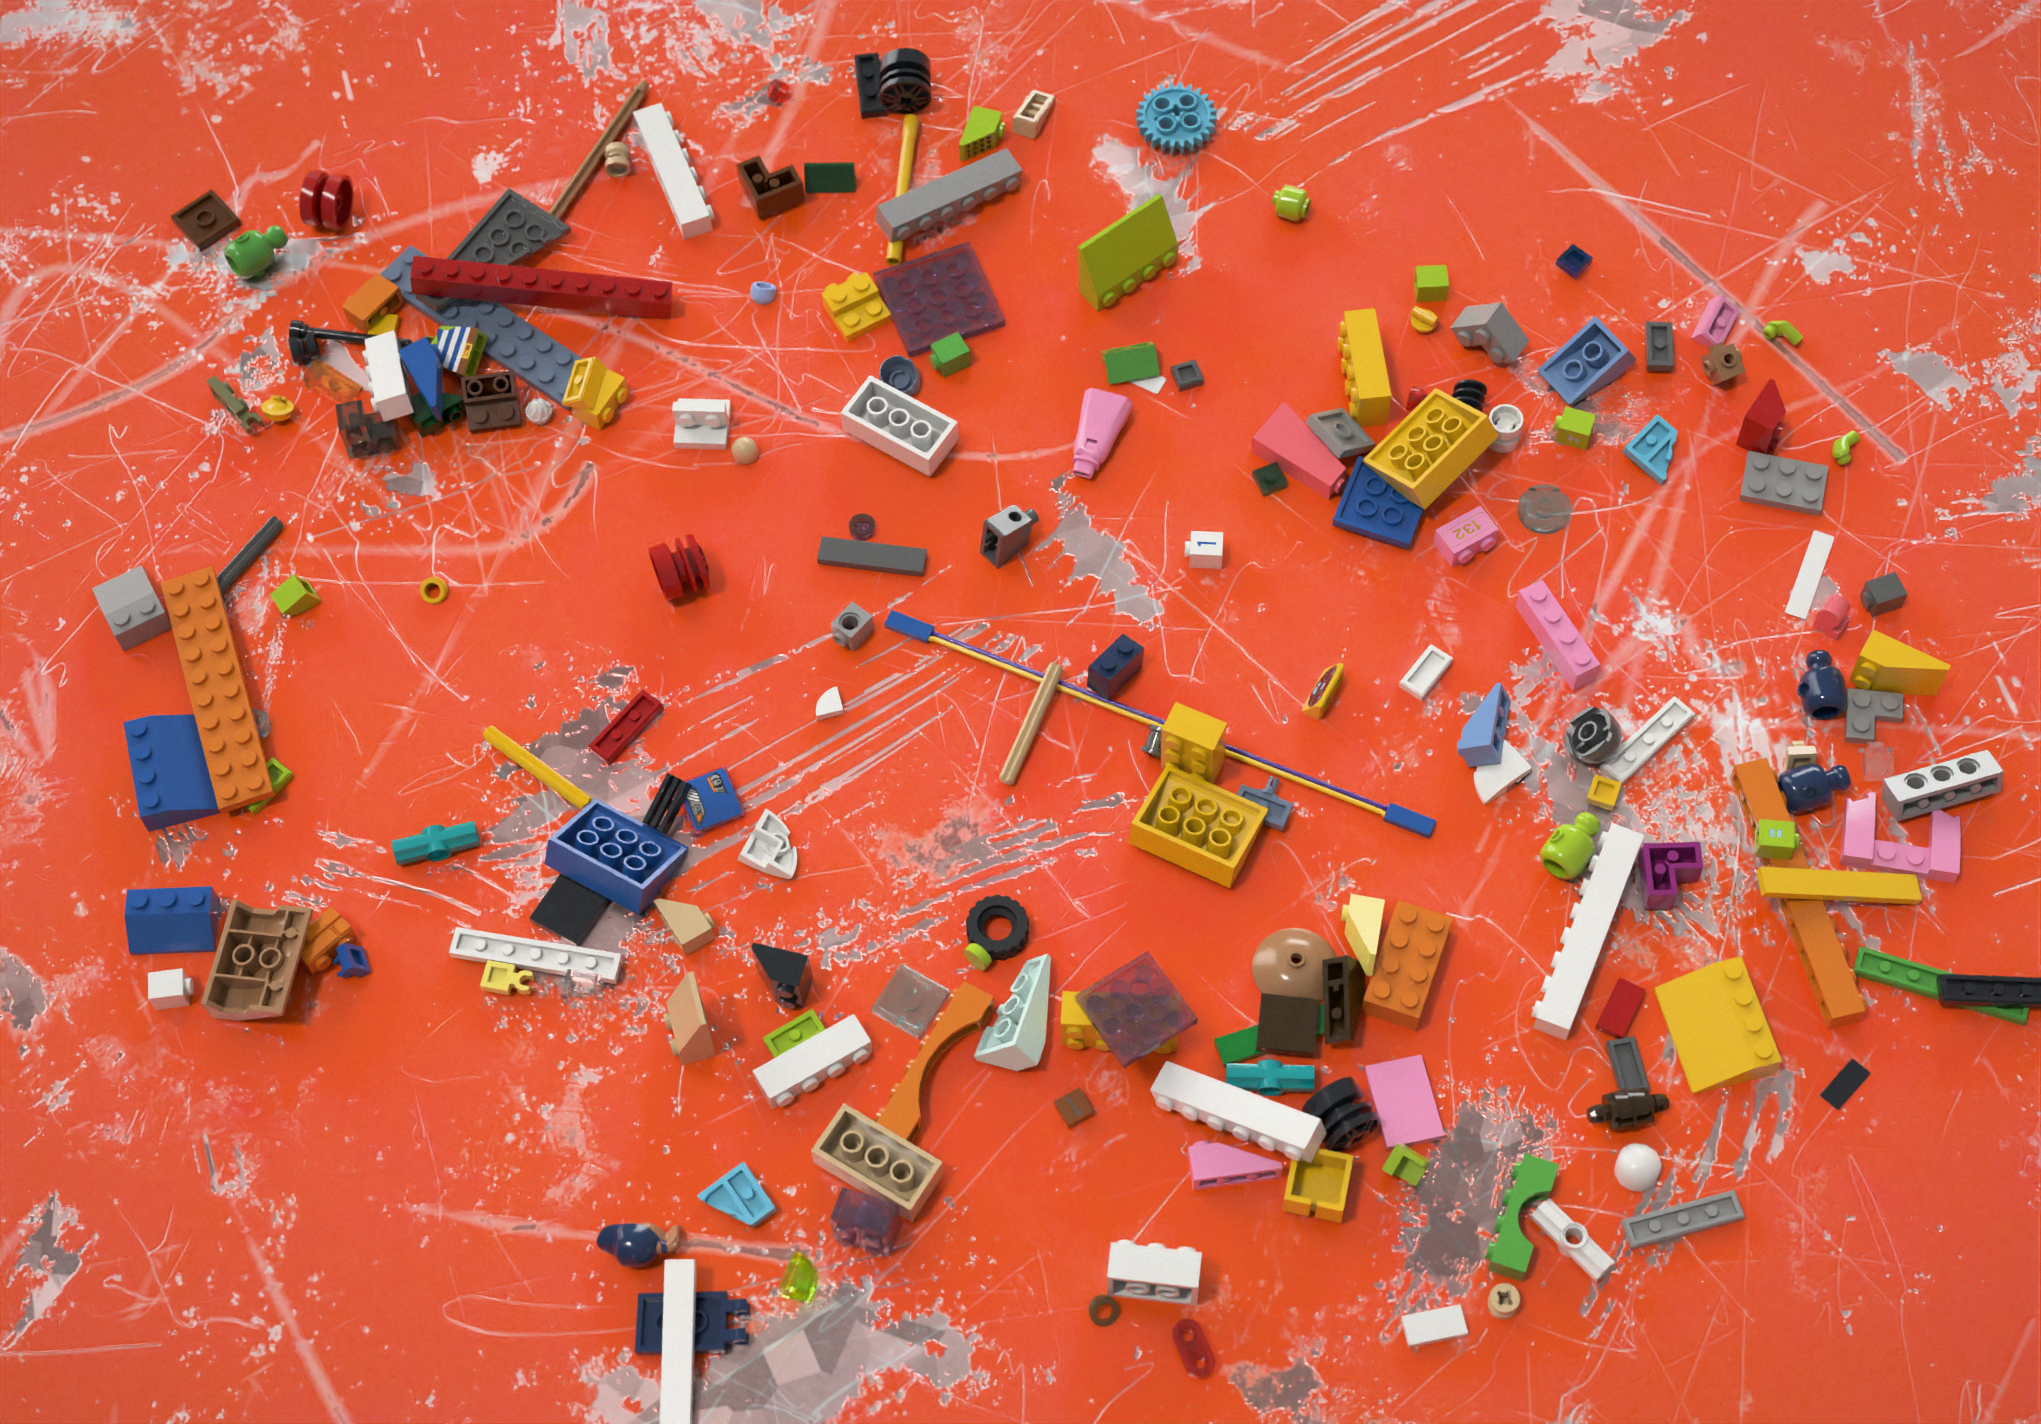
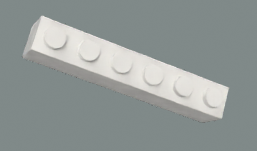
M662 103L634 111L633 115L637 131L683 239L712 231L711 220L714 219L710 204L705 205L704 203L706 196L703 187H697L698 177L694 167L689 168L688 166L690 159L686 148L681 149L680 147L682 141L678 130L672 129L674 122L670 111L665 112Z
M1169 1061L1165 1062L1150 1089L1156 1105L1163 1110L1171 1111L1173 1109L1192 1121L1199 1119L1217 1131L1224 1129L1232 1132L1235 1137L1243 1141L1250 1139L1258 1142L1266 1150L1273 1151L1276 1149L1284 1152L1287 1157L1295 1161L1302 1159L1311 1163L1326 1135L1323 1123L1317 1117Z

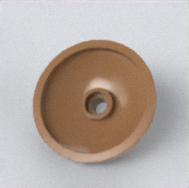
M1301 928L1282 929L1266 937L1256 949L1252 962L1253 979L1260 993L1319 999L1320 1003L1323 1001L1322 960L1335 958L1336 954L1324 938L1312 931ZM1299 958L1301 962L1295 964L1291 961V959Z

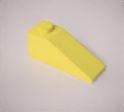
M1351 894L1349 905L1343 904L1341 921L1346 922L1344 934L1366 975L1372 976L1385 900Z

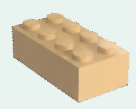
M843 1103L811 1150L815 1164L913 1222L944 1175L942 1161Z

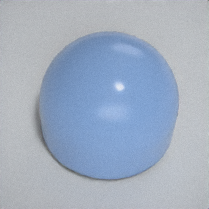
M754 282L751 284L750 295L757 304H769L774 300L777 288L768 282Z

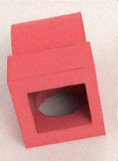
M1830 595L1818 612L1812 627L1837 640L1850 620V617L1846 615L1850 610L1849 602L1840 595Z

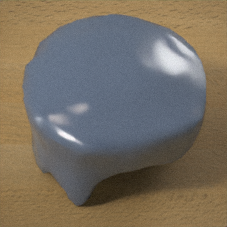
M895 355L884 360L880 366V381L908 396H913L919 391L921 377L918 368L911 359Z

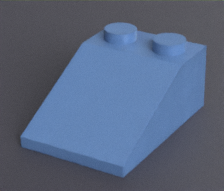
M1595 316L1537 371L1572 406L1617 379L1636 361V358Z

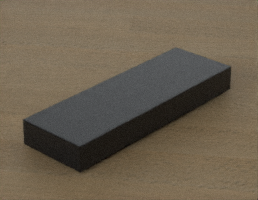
M879 54L854 55L861 119L885 117V108L880 103Z

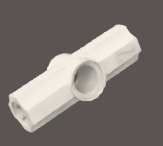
M1550 1198L1544 1201L1531 1215L1530 1218L1557 1243L1561 1254L1572 1258L1595 1282L1607 1274L1614 1266L1615 1262L1588 1236L1585 1227L1580 1223L1573 1222ZM1568 1235L1575 1236L1580 1243L1576 1245L1570 1244L1565 1237Z

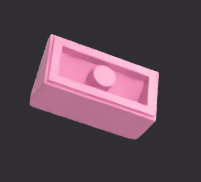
M1722 295L1710 300L1691 339L1708 347L1720 342L1724 343L1740 310Z

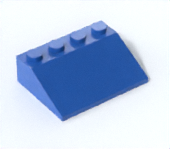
M194 714L149 715L123 722L139 816L148 832L221 813L218 809Z
M595 798L548 839L544 864L626 909L640 914L658 895L688 852L689 847Z

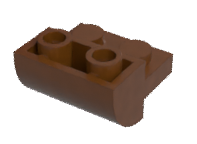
M513 370L461 377L469 432L522 426L519 405L520 397Z

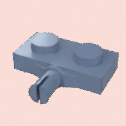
M1269 776L1264 790L1254 789L1241 784L1237 795L1268 808L1269 810L1263 824L1283 832L1293 810V803L1280 799L1274 794L1280 780L1278 778L1274 780V776Z

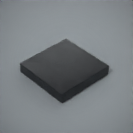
M560 873L529 919L531 923L578 947L609 902L604 896Z

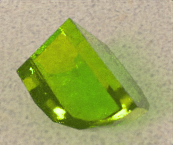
M798 1251L793 1254L779 1288L782 1297L810 1305L816 1291L818 1276L814 1264L805 1254Z

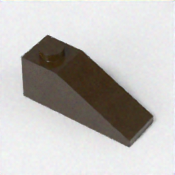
M1348 955L1322 960L1325 1044L1331 1045L1353 1041L1365 995V972L1360 962Z

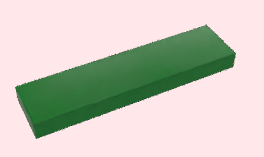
M1323 1004L1319 1005L1316 1038L1324 1036ZM1258 1025L1214 1038V1044L1224 1068L1226 1063L1238 1064L1272 1053L1256 1051Z

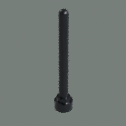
M292 320L289 327V338H303L306 334L314 332L316 338L365 344V339L378 336L309 327L308 324L300 320ZM398 338L402 348L413 343L410 339Z

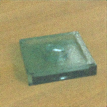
M901 963L871 1007V1013L920 1040L949 997L950 990Z

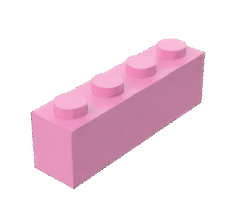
M1540 580L1519 590L1516 609L1572 691L1595 681L1601 664L1544 581Z

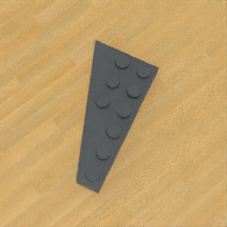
M508 188L447 259L515 266L571 233V227ZM416 294L417 300L436 312L458 300V298Z

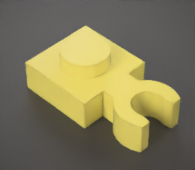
M487 960L480 987L483 991L510 995L511 988H516L519 993L528 995L531 992L529 986H523L521 983L527 979L534 981L535 977L528 970L516 973L517 968L513 964Z

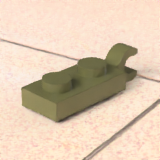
M215 375L206 381L212 395L238 424L244 428L247 434L251 435L253 433L249 426L251 423H258L260 427L264 426L260 415L257 413H247L249 410L247 404L241 397L237 399L234 397V391L226 381L221 382Z

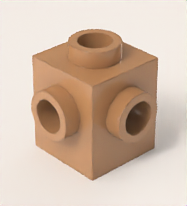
M1723 342L1708 347L1710 353L1701 356L1703 361L1702 368L1705 374L1709 376L1712 385L1745 372L1741 352L1735 347L1734 343L1724 346Z

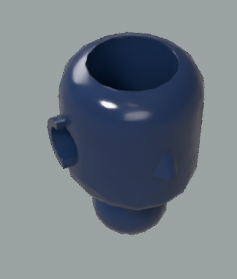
M1812 651L1806 656L1805 660L1809 670L1801 676L1797 693L1801 697L1803 711L1809 717L1818 720L1835 718L1842 714L1847 707L1844 676L1838 668L1831 666L1832 657L1827 651Z
M1806 764L1783 771L1777 780L1779 790L1784 792L1787 799L1786 808L1792 813L1805 811L1813 813L1815 808L1830 804L1831 791H1845L1851 786L1848 770L1843 765H1835L1825 772L1819 764Z

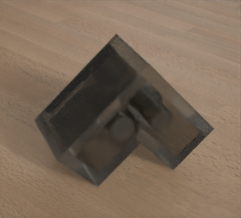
M362 400L335 405L339 433L350 459L364 458L368 455L390 453L394 450L402 449L396 418L384 422L380 412L367 414Z

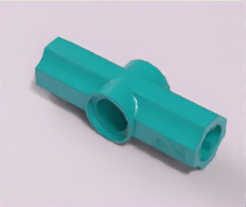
M475 821L450 827L431 825L424 828L421 834L392 841V849L397 865L423 859L441 861L448 858L451 852L480 846Z
M1272 1059L1261 1060L1257 1064L1226 1063V1083L1245 1091H1257L1258 1094L1263 1096H1277L1283 1092L1314 1093V1066L1283 1065L1282 1062Z

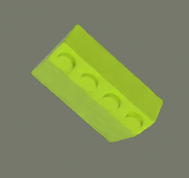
M1160 193L1078 246L1079 292L1097 311L1105 306H1111L1117 298L1125 293L1132 292L1138 284L1144 280L1151 279L1156 272L1165 266L1172 265L1178 258V242L1163 196Z

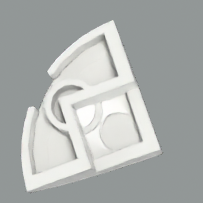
M1506 740L1503 743L1500 763L1477 766L1476 772H1474L1475 788L1484 805L1507 792L1508 786L1531 773L1532 767Z
M765 809L737 860L764 873L791 879L797 865V850L795 846L791 849L787 838L790 831L774 813Z

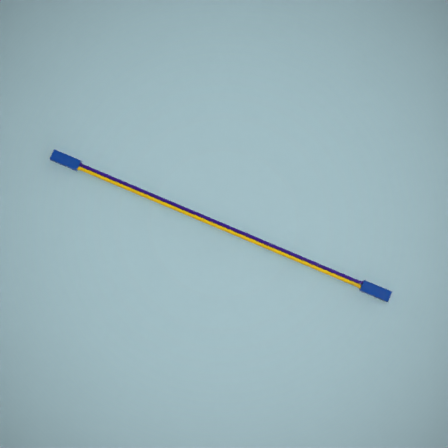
M891 610L884 623L885 628L926 644L929 641L936 642L1041 683L1044 677L1042 672L935 631V626L897 611ZM1059 680L1056 689L1147 725L1152 724L1162 728L1166 721L1112 699L1106 700L1099 694ZM1226 744L1225 755L1377 813L1384 817L1383 821L1428 839L1436 824L1435 819L1390 802L1389 805H1383Z

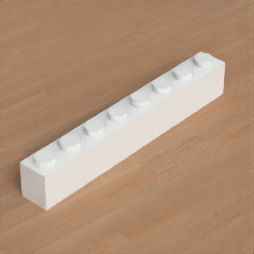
M1613 823L1608 833L1602 832L1597 845L1602 850L1599 856L1593 855L1588 871L1593 873L1590 880L1584 878L1579 891V895L1583 896L1581 904L1575 902L1569 917L1574 922L1571 928L1565 927L1560 943L1565 945L1562 952H1555L1550 966L1555 969L1552 977L1546 975L1541 988V992L1545 993L1542 1002L1537 1000L1531 1016L1536 1018L1533 1026L1534 1029L1566 1041L1644 838L1643 834Z

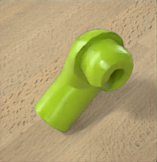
M1770 321L1763 329L1765 338L1773 339L1775 336H1785L1794 346L1803 338L1788 321Z

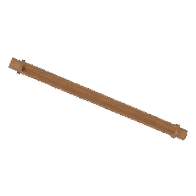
M641 80L637 86L633 87L632 92L620 110L616 113L549 210V214L560 220L571 201H573L600 162L602 156H604L606 146L613 143L633 111H635L642 99L645 98L646 92L650 87L646 81Z

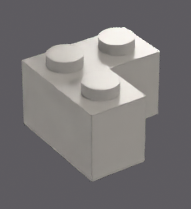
M1502 302L1466 306L1450 327L1459 343L1464 347L1482 345L1489 358L1495 364L1514 362L1529 342L1528 337Z

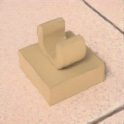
M1803 740L1792 741V747H1787L1783 768L1786 771L1802 765L1816 763L1817 751L1815 746H1805Z

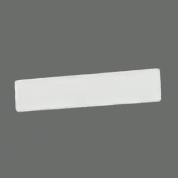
M1816 530L1813 531L1785 613L1806 619L1833 544L1834 536Z

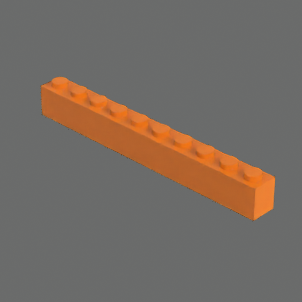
M1767 758L1734 765L1730 779L1754 842L1755 830L1760 819L1795 822L1796 833V821L1793 816H1789L1786 808V796L1783 791L1779 790L1776 770L1774 767H1770ZM1802 840L1799 841L1798 850H1793L1790 860L1761 858L1764 867L1814 869L1807 862L1806 847ZM1776 898L1826 1029L1860 1022L1867 1009L1864 995L1858 992L1856 974L1853 968H1849L1845 959L1846 949L1844 944L1838 941L1835 933V921L1832 916L1828 915L1825 908L1826 900Z

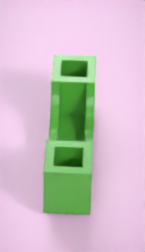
M1524 1153L1522 1162L1515 1161L1510 1178L1516 1179L1513 1189L1507 1187L1502 1205L1507 1206L1505 1216L1498 1215L1494 1232L1499 1233L1496 1243L1490 1241L1485 1259L1490 1260L1488 1271L1520 1282L1523 1281L1534 1245L1522 1234L1518 1223V1214L1531 1203L1548 1200L1559 1164Z

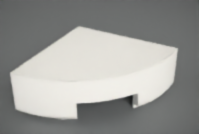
M837 686L827 690L819 698L816 705L817 721L844 714Z

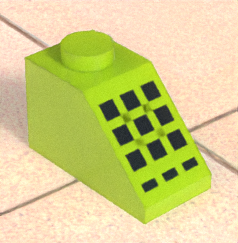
M973 106L959 143L960 160L966 161L996 147L999 137L1003 138L1006 130V123H1003L1002 112Z

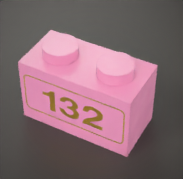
M1479 506L1436 529L1433 544L1449 565L1453 567L1458 563L1464 564L1468 562L1473 555L1480 551L1490 550L1496 544L1499 529L1483 508Z

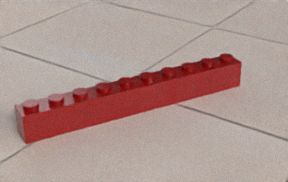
M413 256L410 275L412 294L668 320H670L673 282L422 256Z

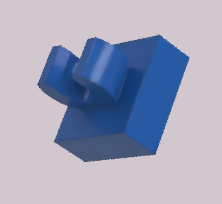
M343 943L336 948L338 956L334 958L333 963L342 967V970L337 973L338 977L349 978L352 975L364 977L371 972L363 947Z

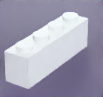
M395 331L365 339L366 350L363 351V356L367 364L365 369L370 381L368 386L373 397L371 398V403L375 413L380 412L384 422L414 413L407 371L398 353V350L402 349Z
M852 1014L753 1070L754 1078L771 1108L783 1107L792 1102L796 1095L802 1092H810L817 1088L820 1084L819 1082L826 1078L839 1076L849 1065L865 1061L873 1052L872 1043L856 1016Z

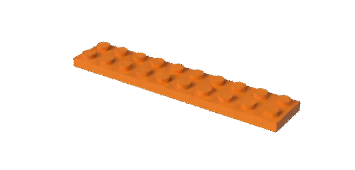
M209 566L161 582L219 811L223 814L275 796L215 569L213 566Z

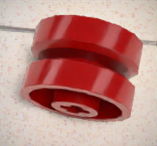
M309 171L304 179L300 193L299 209L302 222L309 226L320 227L324 224L327 229L343 230L348 224L353 207L354 191L351 178L343 174L334 173L330 176L325 171Z

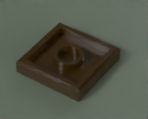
M1261 993L1256 1051L1314 1057L1319 999Z

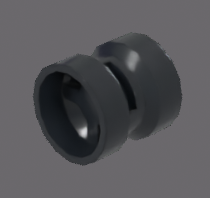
M314 332L306 334L303 338H288L294 363L303 362L305 358L309 357L311 359L320 358V351Z

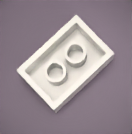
M1119 1240L1118 1243L1111 1242L1107 1272V1296L1197 1306L1202 1252H1196L1191 1247H1179L1178 1250L1167 1249L1166 1246L1158 1243L1141 1246L1136 1245L1135 1242L1130 1240Z

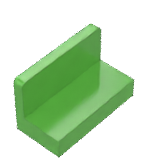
M1151 341L1100 351L1102 361L1105 363L1109 384L1157 376L1160 373L1155 344Z

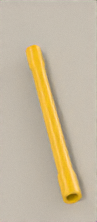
M911 114L904 117L903 141L895 197L909 192L914 145L919 124V118ZM899 239L892 243L888 242L886 263L888 265L899 266L901 264L902 240Z

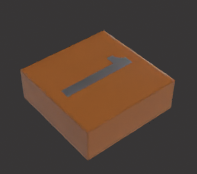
M1080 1088L1054 1101L1056 1109L1068 1128L1094 1115L1092 1107Z

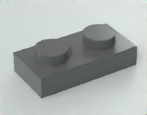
M1646 321L1644 327L1646 371L1673 372L1672 322Z

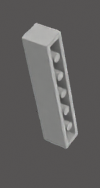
M1007 148L878 205L875 221L891 243L899 239H906L916 231L926 230L936 222L948 220L956 213L970 210L976 204L985 200L990 201L1005 191L1016 189L1021 182L1022 168Z

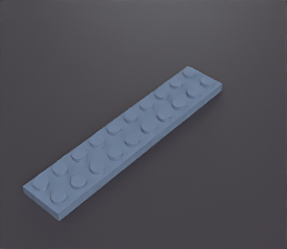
M412 245L408 246L380 274L399 287L404 302L438 325L472 327L481 330L488 336L483 355L507 371L513 370L516 377L567 411L572 409L571 407L564 406L562 401L576 360L583 358L498 302L458 299L438 312L416 299V294H412L410 275L413 256H428Z

